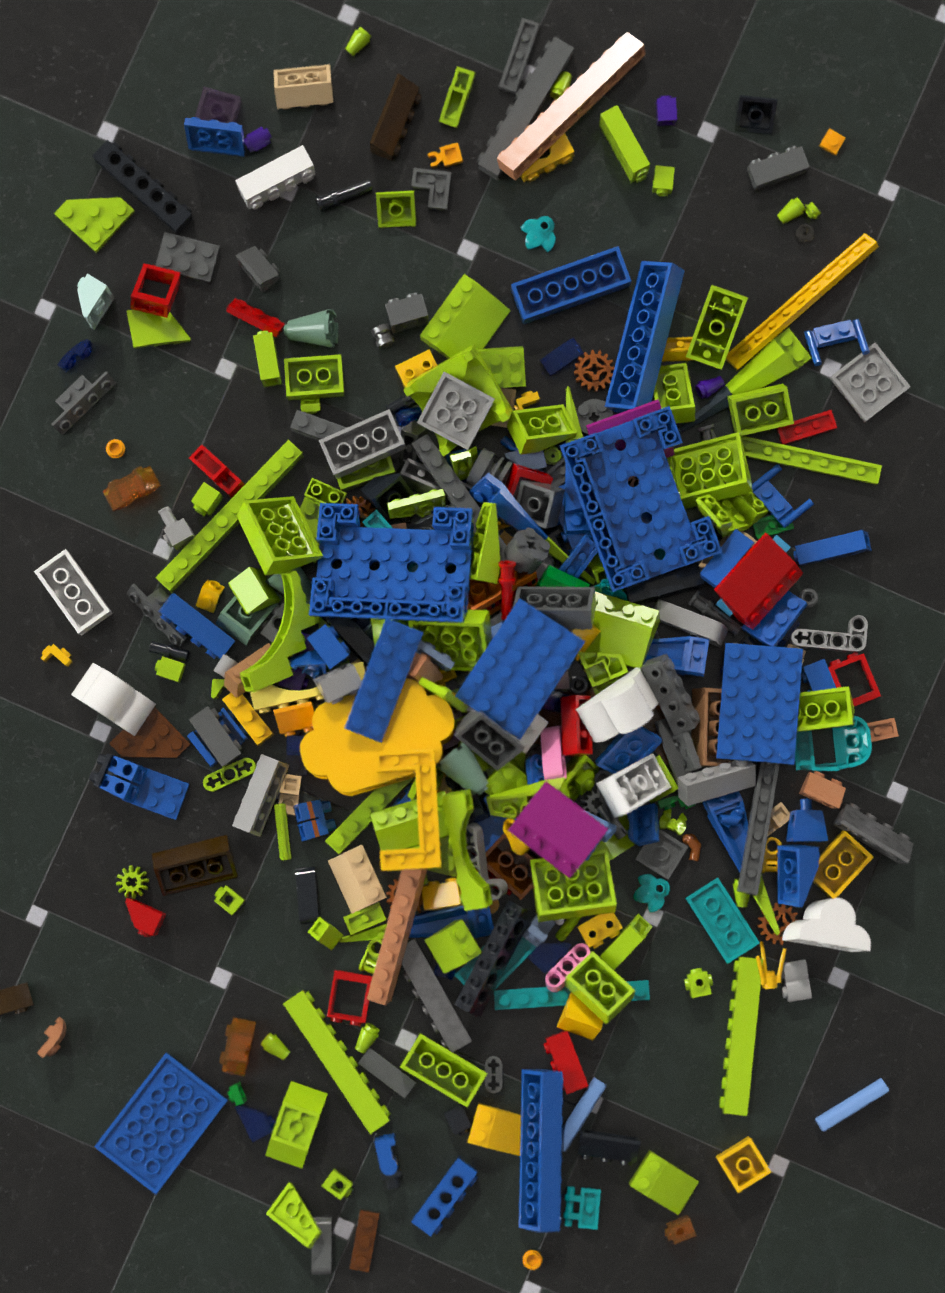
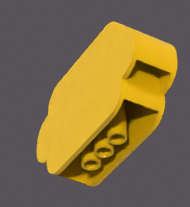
M405 679L382 742L344 729L356 698V693L342 697L343 700L332 704V702L321 704L313 714L312 723L314 730L305 735L300 745L303 763L313 776L319 779H329L331 785L345 796H355L416 777V770L376 772L375 752L435 749V765L439 764L444 758L442 745L449 742L455 734V719L448 702L439 696H427L419 682L413 679Z

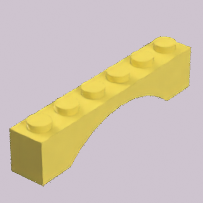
M354 663L362 681L366 672L364 663ZM270 685L256 692H250L254 710L259 711L260 714L270 712V708L278 707L280 709L296 702L297 704L309 702L308 700L316 698V701L324 700L317 687L309 690L294 691Z

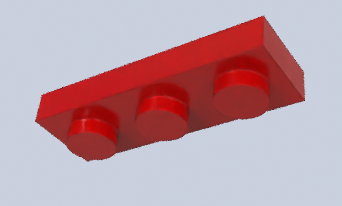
M236 298L228 305L226 312L263 331L272 332L274 337H277L285 326L278 318L271 317L263 313L262 310L254 308L245 301Z
M828 410L796 420L792 425L776 429L781 444L786 445L837 429L832 410Z

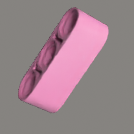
M562 727L544 728L541 732L544 778L549 780L565 777L566 780V757L563 756Z
M579 943L575 945L546 975V986L549 991L559 992L563 989L565 978L571 972L565 971L563 967L569 964L574 969L590 954V949L586 944ZM579 951H584L587 955L580 958L576 954ZM552 978L560 980L557 985H552L549 981Z

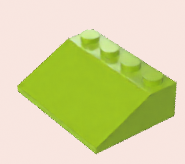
M464 274L420 334V339L448 359L473 344L477 349H484L511 310L480 284Z
M739 432L674 449L675 455L667 458L684 509L696 507V499L709 494L716 501L753 492L750 472Z
M294 496L246 500L242 503L236 516L265 575L282 574L323 557Z
M595 592L596 610L593 625L601 632L585 652L621 654L626 666L641 669L660 623L659 610Z
M467 610L463 623L408 620L409 627L423 632L421 641L431 643L435 646L436 651L439 653L443 652L452 658L451 661L455 664L451 670L472 671L492 641L489 610Z
M607 850L594 851L588 861L584 860L571 878H568L544 858L530 860L538 922L613 913L616 911L617 904Z

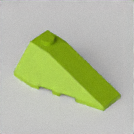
M483 502L476 521L477 530L474 534L470 579L497 584V580L500 577L497 509L495 503Z
M565 777L544 780L487 796L486 800L490 814L511 819L518 817L545 781L570 799Z

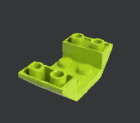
M312 478L304 494L305 498L300 510L316 540L320 503L344 504L347 493Z
M753 492L716 501L710 494L696 499L698 510L704 517H710L713 527L722 537L731 535L735 529L740 532L747 530L769 512L764 503Z
M291 1081L265 1156L303 1168L328 1093Z

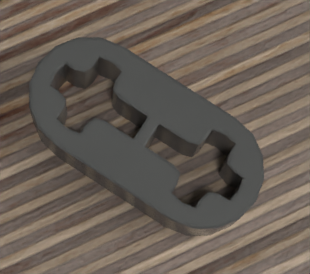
M490 1056L485 1061V1072L487 1073L485 1088L488 1092L494 1094L498 1093L502 1088V1061L497 1056ZM492 1059L499 1063V1066L495 1068V1073H492V1068L488 1066ZM492 1076H495V1081L499 1083L495 1090L488 1086V1083L492 1081Z

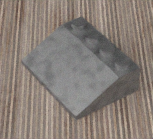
M853 803L842 806L833 825L843 831L846 830L851 836L898 864L910 861L913 843L909 841L910 837L901 832L898 835L893 832L894 828L886 823L881 825L876 822L877 818L870 813H866V815L859 811L860 808Z

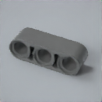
M313 1217L322 1234L312 1246L311 1272L312 1275H331L332 1217Z

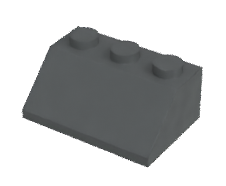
M470 711L457 722L455 737L497 771L525 748L483 712Z

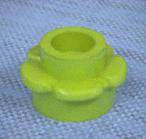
M813 202L808 205L806 204L807 209L805 212L811 219L814 217L818 219L817 217L821 212Z
M554 446L544 451L546 463L549 465L557 464L562 458V452Z

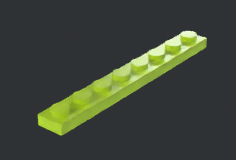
M741 436L747 458L874 485L879 483L882 465Z

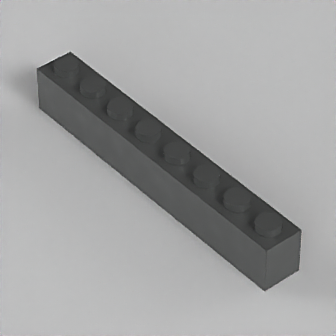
M554 37L552 42H547L544 48L545 54L537 59L534 65L536 69L533 74L530 72L526 77L525 83L527 84L524 89H519L515 96L517 99L515 104H510L506 111V119L499 122L496 128L497 134L495 137H490L486 145L488 149L485 153L482 152L477 159L479 163L478 169L496 180L499 179L503 172L498 165V155L501 151L506 150L512 141L525 131L528 125L532 124L550 94L551 87L574 54V47Z

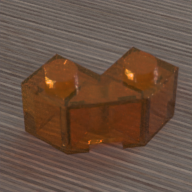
M140 466L132 470L131 474L119 480L115 479L109 482L108 487L103 493L112 510L116 511L129 506L138 498L152 494L161 485L151 466L146 468Z
M233 1017L231 1025H227L225 1036H228L225 1052L221 1053L219 1062L223 1064L222 1072L245 1076L256 1022Z

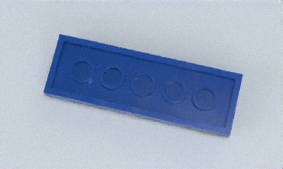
M388 618L385 619L344 729L382 742L423 632Z

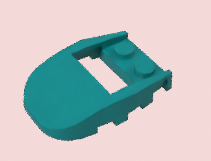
M854 716V725L832 728L836 762L815 764L812 730L797 732L795 749L796 770L839 771L861 765L869 758L872 751L871 733L868 724L862 718Z

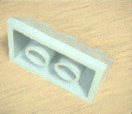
M87 274L85 278L82 277L78 282L77 287L79 288L77 291L83 316L90 327L95 330L114 300V296L107 285Z

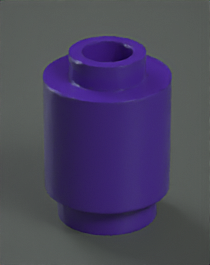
M261 126L247 134L244 142L250 153L256 152L270 144L269 139L272 136L267 128L263 129Z

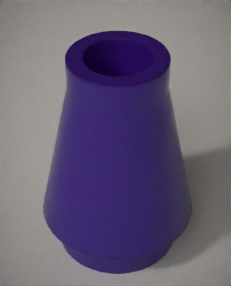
M718 376L699 381L695 385V390L701 399H707L717 390L724 387L725 383L723 378Z

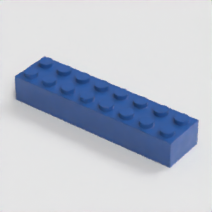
M641 262L605 402V407L616 413H622L652 401L685 270L674 263Z
M522 1069L519 1228L537 1232L560 1231L563 1072L546 1069Z

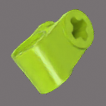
M374 939L370 941L365 955L360 962L359 971L362 972L364 970L374 974L379 953L375 951V945L377 943L382 945L383 940Z

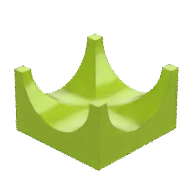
M474 344L409 381L404 388L407 397H411L422 411L443 372L495 398L479 431L497 422H505L510 418L513 411ZM435 433L442 456L450 453L457 446L452 441Z

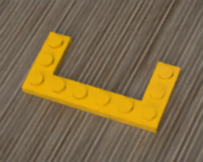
M435 749L375 752L376 772L416 770L420 844L418 849L380 851L381 871L441 867Z

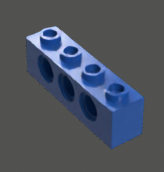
M458 1156L412 1219V1223L429 1236L433 1232L437 1234L443 1226L441 1222L444 1217L449 1218L455 1210L452 1206L456 1201L460 1203L466 1195V1192H464L468 1185L472 1186L477 1180V1170ZM454 1177H461L464 1181L463 1184L459 1187L454 1186L452 1183ZM447 1192L451 1194L452 1199L449 1202H443L440 1197L443 1193ZM436 1208L440 1211V1216L432 1218L429 1215V1211Z

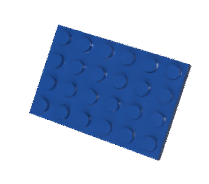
M519 598L455 697L476 711L483 712L497 725L521 740L586 641Z
M734 643L725 644L716 759L794 765L803 649Z
M166 1052L94 1147L154 1194H157L228 1099Z

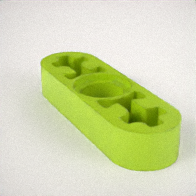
M243 758L207 775L203 780V785L208 791H217L253 774L256 769V763L250 758ZM244 762L252 763L251 771L242 770L240 771L242 776L239 777L235 766L238 765V768L244 767ZM228 769H232L235 772V777L232 780H227L224 777V773ZM221 773L224 784L221 785V781L215 783V788L207 785L209 778L212 777L213 780L219 778L217 774Z

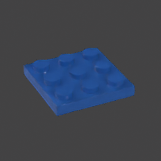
M197 117L185 118L184 127L189 150L245 157L246 149L242 125L236 122L222 123L218 120H201Z

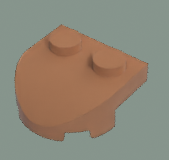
M61 1017L55 1021L57 1024L54 1026L50 1025L44 1032L50 1038L37 1052L42 1058L54 1055L61 1047L58 1044L66 1034V1023Z

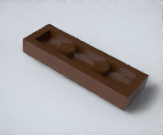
M360 1209L350 1269L369 1272L380 1213Z

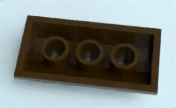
M397 74L370 141L371 153L390 161L399 154L401 148L399 145L400 140L405 139L408 131L406 128L407 123L412 121L415 114L413 108L415 104H419L422 94H419V87L401 74Z
M227 835L152 853L153 869L163 896L238 877Z

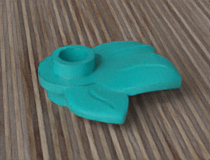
M542 216L538 220L529 219L522 225L521 230L528 233L525 240L527 249H533L542 245L549 252L553 248L556 237L553 233L554 221L550 217ZM543 222H547V229L541 227Z
M603 579L600 584L593 586L595 587V592L625 601L628 600L627 595L621 589L612 592L608 579Z
M651 874L639 876L638 881L641 887L635 891L633 899L640 903H648L649 912L659 910L664 905V897L670 892L668 881L662 878L656 879ZM658 885H661L663 887L662 892H659L657 890Z

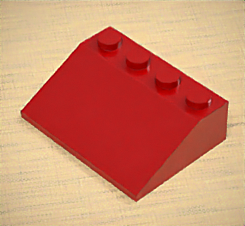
M764 533L714 590L737 620L753 630L794 583L799 580L803 572L792 558L767 533Z

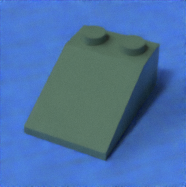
M275 591L281 602L283 597ZM234 596L219 614L216 624L247 646L280 602L246 615Z

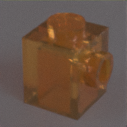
M688 1215L666 1223V1236L669 1241L673 1240L674 1244L696 1236Z

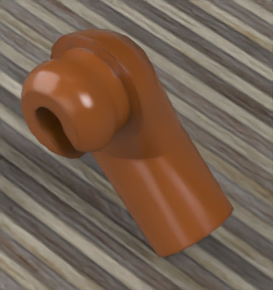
M685 834L682 841L691 848L689 860L699 861L701 843L694 834Z

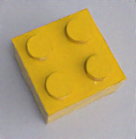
M749 1136L715 1156L738 1193L771 1173Z

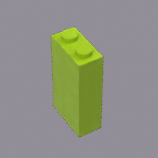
M618 105L601 113L599 126L630 182H640L647 177L650 163Z

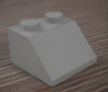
M346 663L313 679L324 700L328 703L332 702V704L343 700L342 696L348 693L349 695L356 694L362 682L354 664Z

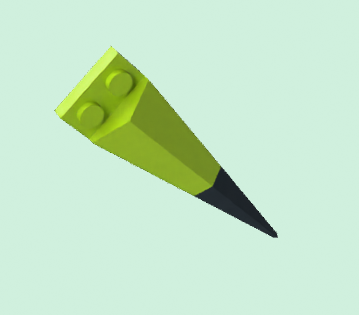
M789 328L764 347L695 414V421L687 422L679 430V433L729 407L727 396L764 388L799 369L812 359L792 331Z

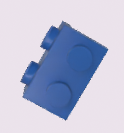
M655 803L637 807L627 813L630 828L628 830V837L637 846L659 842L658 806Z

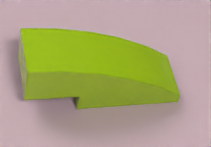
M459 66L456 68L439 122L457 128L476 72Z

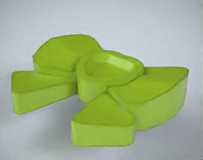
M671 809L663 811V815L659 820V829L675 831L677 835L681 836L686 829L687 818L684 813H681L677 821L674 818L671 819Z

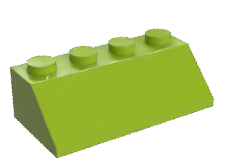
M445 791L437 793L439 839L450 836L449 830L445 826V811L441 806L442 796L445 795ZM417 799L370 813L381 851L408 849L420 845Z
M421 1033L400 1068L465 1107L469 1106L487 1075L483 1070Z

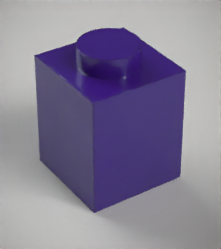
M661 96L660 99H657V126L676 125V98Z

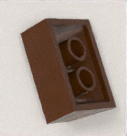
M503 833L486 852L487 868L498 879L505 880L508 888L522 900L533 888L530 860L539 858L530 850L524 855L516 854L512 850L506 834Z

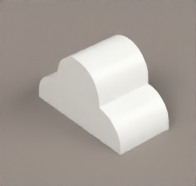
M94 663L89 667L71 694L133 736L136 735L156 705L130 685Z
M636 667L578 707L576 711L593 741L602 742L619 733H628L643 726L653 717L652 710L657 706L658 701L641 669Z
M653 753L596 783L614 818L634 810L671 788Z
M840 898L817 900L810 903L804 912L803 920L790 923L783 934V941L847 952L870 951L871 948L867 932L862 927L855 925L856 916L853 907L846 900Z

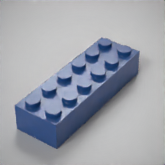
M619 246L513 283L511 284V292L522 322L526 324L630 287L631 278Z

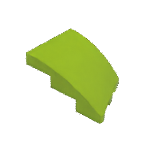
M134 309L127 310L134 349L191 341L190 337L170 312L168 318Z
M578 653L595 695L628 673L621 654Z

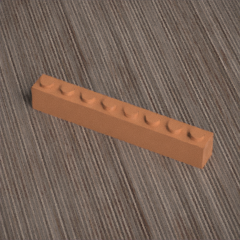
M428 868L405 869L401 871L367 996L368 1000L382 1005L392 1001Z

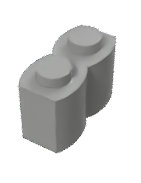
M806 960L785 962L781 975L785 985L782 987L783 998H787V1002L811 999L812 994Z

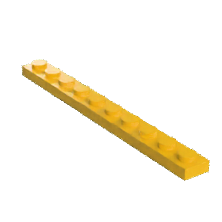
M863 234L729 351L726 361L737 370L741 368L879 247L877 242L867 234Z

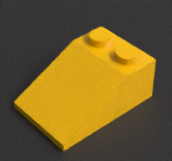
M478 1103L468 1143L520 1156L521 1115Z

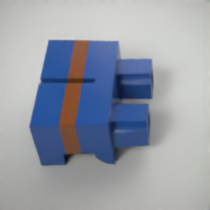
M316 800L293 806L297 823L315 819L298 824L301 841L329 834L328 832L336 829L334 819L325 821L324 813L331 812L330 801L321 802Z

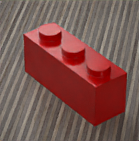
M573 695L561 698L563 756L593 754L592 737L576 711L578 707L590 700L591 696Z
M562 1031L545 1038L547 1042L544 1043L547 1055L551 1054L554 1060L550 1062L553 1071L563 1072L564 1082L562 1091L565 1090L566 1094L587 1087V1080L568 1031Z

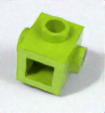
M702 968L690 970L691 973L686 974L687 979H684L686 991L690 990L691 998L710 995V986H713L711 974H707V971H702ZM698 979L701 980V984L699 986L696 985V980Z

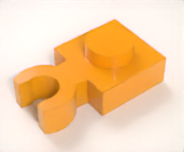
M458 143L440 147L441 153H428V158L435 157L437 159L436 162L430 163L431 168L439 166L442 162L444 167L463 163Z

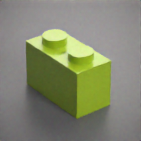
M203 482L191 502L196 512L204 517L206 514L211 517L222 501L223 496L219 491Z

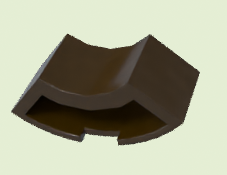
M27 982L0 990V1015L15 1011V1014L27 1011L26 1007L33 1005Z

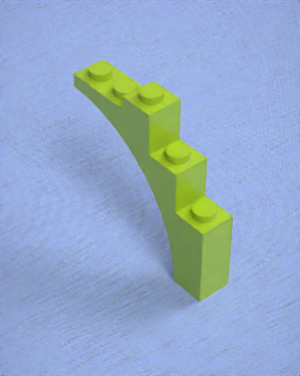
M295 570L281 574L284 587V612L279 631L273 643L255 664L239 673L245 691L256 692L292 676V667L288 657L306 649L305 637L301 630L320 622L318 616H309L310 604L306 603L307 597L301 587V578Z

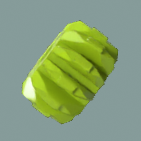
M129 866V872L123 868L124 876L117 875L119 879H122V882H116V885L123 886L118 890L119 893L126 890L125 897L128 898L131 893L133 899L137 896L136 891L140 896L144 895L141 888L148 890V886L143 885V883L149 882V879H143L142 877L147 872L144 871L139 874L141 867H137L135 872L133 866ZM130 877L137 879V882H135L136 886H129L128 882H131L129 881Z

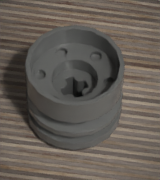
M484 447L474 463L466 483L474 486L487 473H490L505 485L513 462L508 461L505 467H502L505 458L501 457L495 463L496 453Z

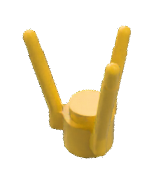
M761 941L760 951L763 967L760 956H756L762 988H777V983H782L781 975L786 949L784 948L782 951L778 972L775 975V971L767 970L764 943Z

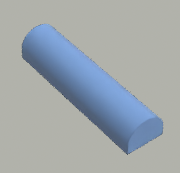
M593 1077L562 1127L561 1150L563 1152L568 1150L607 1087L606 1084Z
M882 1078L821 1114L815 1118V1121L821 1131L824 1132L888 1093L889 1089Z

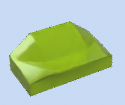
M476 446L467 451L449 455L451 468L460 481L468 478L478 458Z

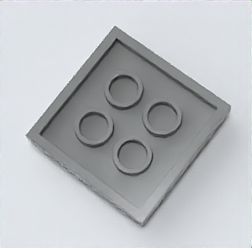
M876 343L869 347V354H859L830 377L831 381L864 422L868 421L910 388V385Z
M443 372L417 423L469 450L495 398Z

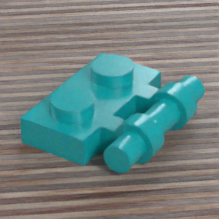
M567 1186V1194H565L564 1199L566 1201V1211L563 1212V1218H565L564 1226L572 1227L574 1219L578 1220V1228L598 1230L601 1189L581 1187V1194L575 1195V1187ZM574 1202H580L579 1213L573 1212Z

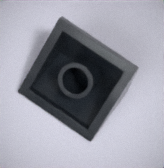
M740 95L737 102L735 131L772 134L778 99Z

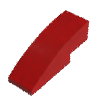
M202 444L189 457L201 471L231 498L245 485L242 480Z

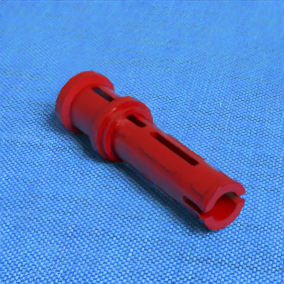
M509 560L499 562L501 620H505L513 609V585L516 582L514 567L516 562Z

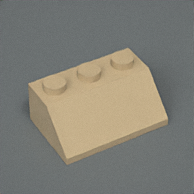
M330 65L274 70L277 109L333 103Z
M363 845L328 861L351 914L387 898Z

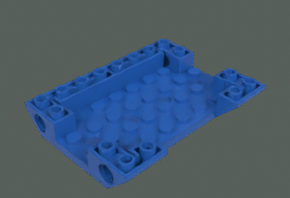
M670 406L604 431L560 445L612 592L722 553L709 516L691 523L689 522L666 459L665 449L683 443ZM617 440L625 442L626 447L624 450L619 451L615 448ZM636 476L639 480L638 486H629V477ZM645 512L650 513L652 516V520L648 524L643 523L641 520V515ZM656 549L664 550L665 557L662 560H657L654 557Z
M320 503L316 540L320 544L319 548L323 557L318 560L316 578L312 579L309 616L365 619L388 618L390 620L463 623L468 609L474 541L473 509L434 507L432 522L434 530L360 527L358 504ZM336 560L342 561V566L339 569L332 567ZM373 562L380 563V567L376 571L370 569V565ZM412 563L418 564V569L415 572L408 571V567ZM449 565L456 566V571L452 574L446 572V568Z

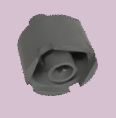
M533 528L520 530L505 547V560L516 562L514 567L516 572L533 574L548 556L550 544L537 534Z

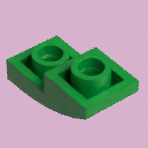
M678 796L656 802L659 809L664 807L665 811L675 807L674 802L676 801L680 808L685 806L688 809L696 805L687 806Z

